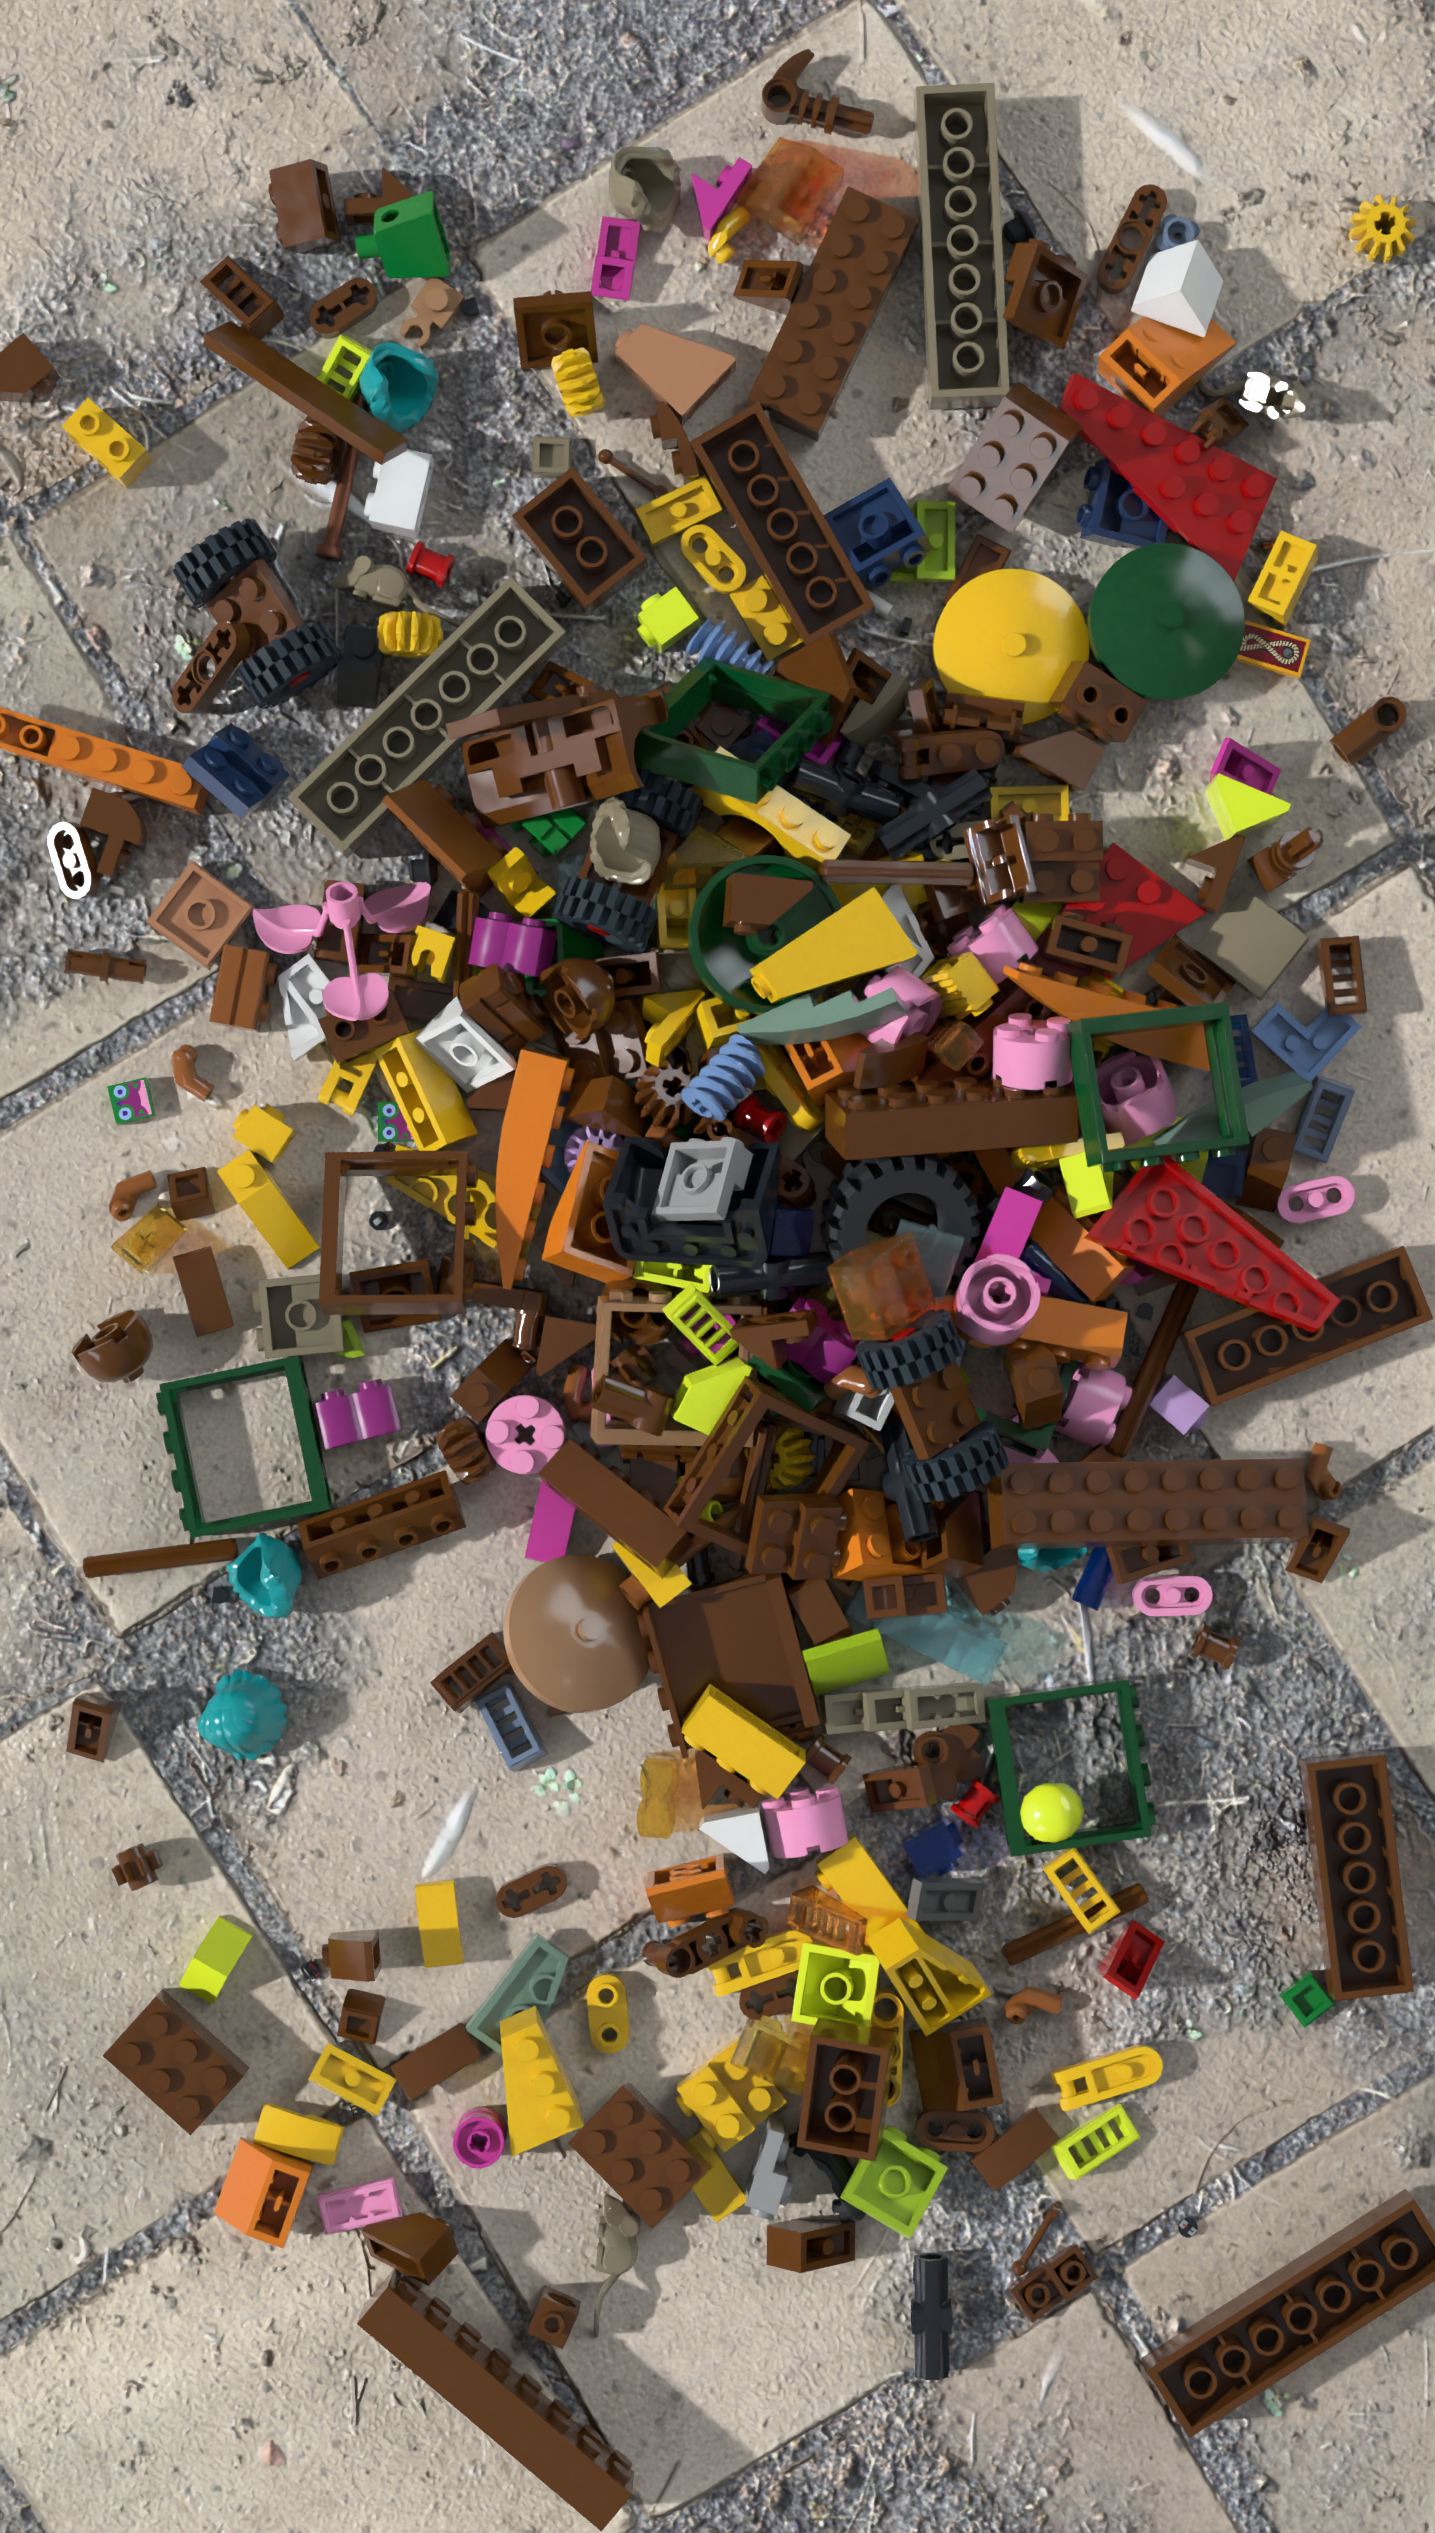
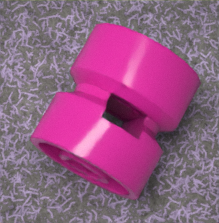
M485 2106L471 2108L462 2115L454 2133L453 2148L456 2156L463 2164L471 2168L482 2169L491 2166L499 2159L507 2138V2126L504 2118L498 2111Z

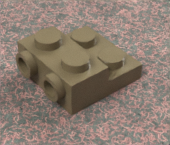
M320 1274L258 1280L259 1289H253V1305L255 1313L261 1312L263 1328L256 1329L258 1350L265 1351V1359L345 1351L342 1315H325L319 1304Z

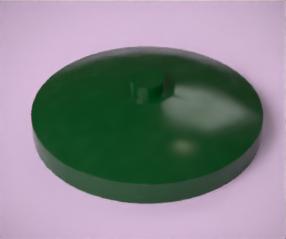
M1157 543L1143 546L1117 560L1098 582L1090 600L1087 617V629L1091 648L1104 672L1140 697L1160 702H1172L1191 698L1209 689L1227 673L1238 656L1245 628L1244 609L1240 594L1225 569L1205 553L1195 548L1175 543Z
M774 855L747 857L720 870L706 883L698 894L688 922L687 937L690 957L699 977L718 999L739 1011L761 1015L807 993L771 1004L767 997L763 999L754 989L751 983L753 975L749 970L842 907L831 887L827 883L822 882L821 877L806 865L786 857ZM733 873L813 881V889L770 926L763 931H758L757 936L734 934V928L723 927L726 879ZM829 986L808 993L814 999H817Z

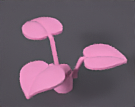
M337 882L330 885L326 890L327 902L322 903V915L316 908L301 904L285 905L272 909L254 908V924L261 940L270 949L284 954L300 953L309 949L312 945L313 937H321L323 935L328 918L337 928L344 929L351 977H339L329 982L322 993L323 1003L327 1011L336 1017L350 1021H363L371 1019L382 1012L389 999V990L385 979L379 974L368 973L358 976L351 928L357 924L362 914L369 924L378 922L379 927L388 933H404L416 929L417 925H422L428 915L431 885L423 882L389 888L374 893L364 902L363 897H358V890L354 884L350 882Z

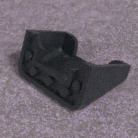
M625 1137L602 1203L615 1251L627 1260L739 1267H758L764 1264L771 1248L782 1164L779 1143L759 1142L752 1143L746 1147L753 1154L744 1190L732 1192L725 1220L659 1221L652 1215L667 1160V1152L659 1142L652 1138Z

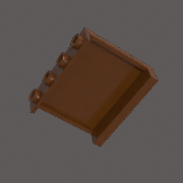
M782 1573L746 1574L683 1590L661 1608L651 1599L650 1602L643 1606V1614L637 1615L642 1638L650 1637L653 1651L647 1652L651 1672L653 1675L660 1674L663 1687L657 1688L662 1711L670 1710L673 1723L667 1725L670 1741L673 1748L680 1746L683 1759L689 1757L688 1749L693 1747L685 1741V1735L681 1733L682 1720L709 1684L773 1728L799 1721L804 1722L805 1728L820 1724L818 1706L802 1653L803 1650L790 1601L785 1591L786 1586Z

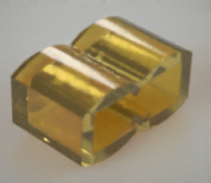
M648 1753L644 1758L640 1772V1788L643 1795L639 1801L636 1817L640 1837L669 1839L673 1832L676 1820L674 1795L679 1783V1763L676 1755Z
M762 2015L760 2020L748 2019L730 2063L794 2095L803 2096L810 2036L797 2031L791 2036L782 2030L783 2023L765 2015Z

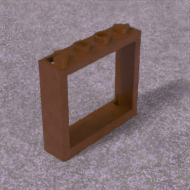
M467 1151L325 1152L319 1304L325 1315L467 1314V1301L474 1300V1278L468 1277V1263H475L476 1255L475 1240L469 1239V1225H476L477 1220L476 1202H470L471 1188H477L478 1184L477 1165H471ZM457 1175L453 1294L341 1295L346 1176Z
M748 1376L744 1377L663 1508L678 1528L746 1557L750 1538L700 1516L767 1408L838 1440L805 1494L830 1493L836 1499L843 1492L847 1480L857 1464L863 1460L866 1450L871 1444L856 1426L818 1408L809 1413L785 1393Z

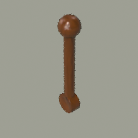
M603 449L599 452L598 459L601 463L611 464L651 491L654 499L668 493V489L665 486H655L614 458L613 453L609 449Z
M1053 2202L1049 2207L1045 2219L1021 2259L1013 2263L1012 2271L1015 2275L1021 2276L1026 2273L1027 2262L1051 2222L1059 2214L1061 2205Z

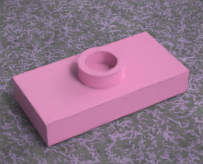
M394 2176L319 2193L316 2196L325 2235L403 2216Z

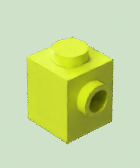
M674 587L662 597L659 593L654 594L640 606L643 611L638 614L641 626L637 628V631L650 648L656 644L661 652H664L699 626V617L677 587Z

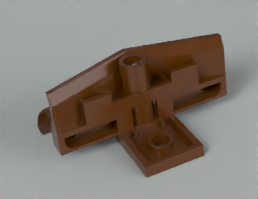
M593 683L577 687L576 695L498 708L446 724L449 740L501 731L460 744L476 814L484 829L595 802L644 787L635 766V739L640 729L668 721V704L662 691L655 690L637 696L619 697L614 689L601 690L599 683Z

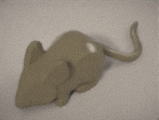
M1256 371L1248 373L1246 381L1234 382L1217 390L1208 388L1204 384L1203 378L1197 382L1201 391L1212 397H1222L1241 391L1243 393L1239 403L1250 411L1267 413L1272 419H1278L1279 417L1282 419L1297 418L1309 410V402L1306 397L1307 391L1303 385L1297 381H1292L1288 384L1270 374Z
M368 556L358 557L351 566L341 571L331 584L332 588L353 592L357 601L368 603L370 599L374 601L376 606L398 612L401 611L409 597L421 611L429 615H435L456 627L462 624L426 606L411 588L408 578L399 568L392 565H374L373 560Z
M607 2194L604 2196V2216H600L598 2228L599 2243L597 2246L596 2270L611 2275L603 2284L596 2298L594 2308L595 2338L599 2334L600 2311L605 2295L621 2274L629 2271L636 2262L638 2256L636 2236L639 2234L641 2218L637 2213L629 2210L619 2199Z

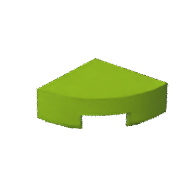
M352 1319L344 1321L345 1351L331 1353L345 1358L366 1356Z

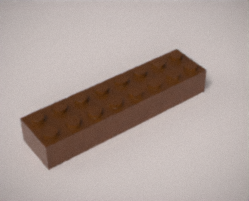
M1303 1458L1010 1463L1006 1469L1001 1470L1002 1473L998 1477H991V1481L987 1483L991 1550L1293 1543L1309 1537Z
M1404 2189L1143 2356L1141 2359L1146 2371L1187 2436L1191 2438L1434 2282L1435 2231L1415 2199Z
M393 2269L364 2303L357 2325L602 2532L632 2496L634 2471L631 2469L633 2466L631 2461L620 2451L614 2450L612 2453L601 2443L602 2437L587 2424L582 2427L571 2418L572 2412L564 2403L558 2399L551 2401L541 2393V2385L527 2373L521 2376L511 2367L512 2361L504 2352L498 2348L493 2350L488 2348L480 2341L482 2336L472 2325L467 2322L461 2325L450 2315L452 2310L444 2301L438 2297L431 2299L420 2290L422 2285L418 2280Z

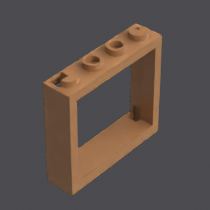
M610 1290L609 1296L598 1295L593 1389L603 1374L609 1375L612 1311L664 1313L662 1309L674 1299L671 1292L649 1291L648 1297L633 1296L632 1291ZM701 1292L721 1314L741 1315V1318L761 1316L762 1307L755 1300H750V1296L712 1299V1294ZM699 1303L695 1304L687 1313H695L701 1305ZM739 1345V1357L749 1362L754 1354L742 1345ZM752 1367L750 1373L753 1375L752 1378L757 1380V1370ZM593 1408L591 1410L590 1436L596 1444L702 1446L709 1436L680 1422L667 1421L662 1436H656L633 1427L628 1423L629 1421L606 1420V1413ZM754 1431L744 1447H753Z

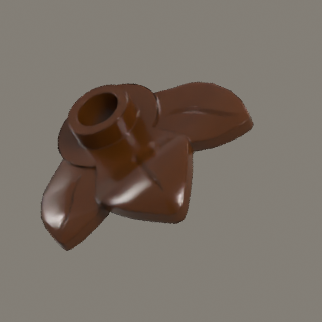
M970 1725L948 1726L941 1732L927 1731L919 1735L914 1742L913 1756L919 1765L929 1764L936 1796L943 1800L954 1801L957 1793V1780L969 1781L973 1780V1778L979 1779L987 1775L982 1757L971 1748L978 1739L979 1731ZM930 1743H935L939 1746V1753L935 1757H929L925 1754V1748Z

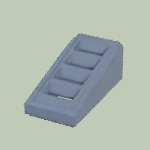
M1317 1074L1312 1082L1314 1088L1308 1092L1294 1133L1297 1135L1293 1152L1327 1164L1355 1090L1348 1084ZM1322 1090L1339 1095L1338 1102L1321 1097ZM1319 1105L1335 1111L1333 1117L1315 1112L1316 1106ZM1313 1120L1329 1126L1328 1132L1310 1127V1121ZM1308 1135L1324 1141L1322 1148L1304 1142V1136Z
M510 1682L475 1700L509 1770L513 1772L519 1771L548 1755L537 1730ZM507 1698L509 1699L510 1705L492 1714L489 1709L490 1707ZM516 1713L517 1719L501 1728L499 1727L497 1722ZM523 1727L524 1734L507 1742L505 1736ZM528 1742L531 1743L532 1748L517 1756L514 1755L513 1750Z

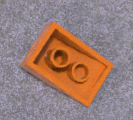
M591 1141L584 1143L550 1222L542 1256L543 1261L604 1283L632 1277L635 1261L627 1260L615 1251L602 1204L620 1152Z
M724 1854L647 1873L645 1890L658 1924L667 1922L668 1927H676L691 1922L690 1916L705 1912L706 1918L716 1917L728 1913V1906L735 1905Z

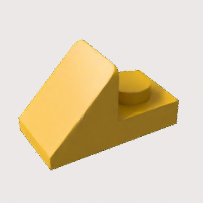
M514 847L487 872L511 915L517 921H522L523 917L530 918L556 895V892L537 876L527 856L517 847Z
M668 870L655 901V910L659 915L653 931L659 948H689L687 937L688 922L696 900L695 870Z
M697 989L644 997L642 1017L653 1024L644 1040L647 1043L645 1059L647 1062L659 1067L696 1023L694 1015L700 1002L705 999L704 992Z

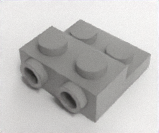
M723 1137L720 1141H705L692 1138L688 1142H672L652 1215L659 1221L725 1220L732 1192L744 1190L753 1154L744 1147L743 1142L732 1137Z
M772 2114L767 2117L745 2186V2206L751 2208L750 2212L768 2220H773L774 2215L776 2216L779 2204L787 2205L793 2185L791 2183L792 2174L787 2173V2161L784 2160L790 2142L788 2140L789 2132L784 2131V2119Z

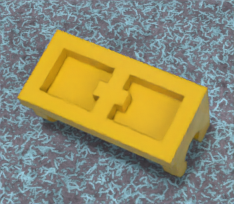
M1280 531L1248 599V603L1252 604L1254 613L1259 616L1262 613H1266L1273 617V621L1276 624L1286 627L1318 560L1316 544Z
M417 925L415 933L418 937L411 956L414 966L418 965L417 968L420 974L426 969L425 965L427 963L431 966V976L436 978V983L447 985L455 961L456 938Z

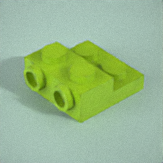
M887 2125L884 2129L883 2142L875 2162L858 2158L855 2163L857 2166L840 2198L909 2239L916 2230L948 2167L939 2162L941 2157L936 2152L924 2146H920L917 2149L906 2142L907 2136L903 2132Z

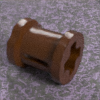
M1202 1624L1193 1641L1190 1656L1197 1658L1200 1655L1219 1663L1222 1669L1227 1670L1234 1661L1239 1648L1240 1638L1235 1636L1231 1639L1210 1631L1208 1625Z
M819 1734L805 1751L806 1763L804 1766L809 1764L826 1776V1781L832 1785L842 1774L852 1757L848 1754L842 1755L824 1741L825 1737L822 1734Z

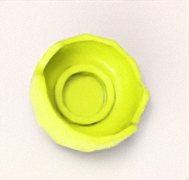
M1043 1783L1034 1787L1024 1796L1020 1815L1023 1827L1034 1839L1042 1842L1056 1843L1064 1841L1077 1831L1081 1826L1084 1808L1081 1797L1069 1785L1065 1783Z

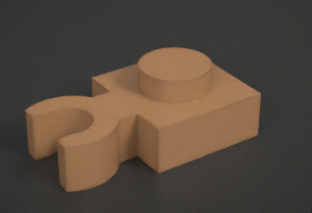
M430 277L410 305L411 310L418 315L416 318H411L404 322L400 331L401 336L406 339L412 330L418 329L422 331L423 335L417 342V346L421 350L425 349L431 341L430 331L433 326L444 332L462 306L465 297L439 278Z

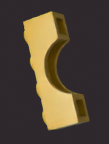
M721 746L715 751L716 753L738 759ZM692 785L691 787L693 793L698 794L704 801L703 805L719 816L728 814L738 815L764 827L781 844L786 858L806 865L820 877L822 861L825 859H837L851 836L778 785H776L773 791H769L757 804Z

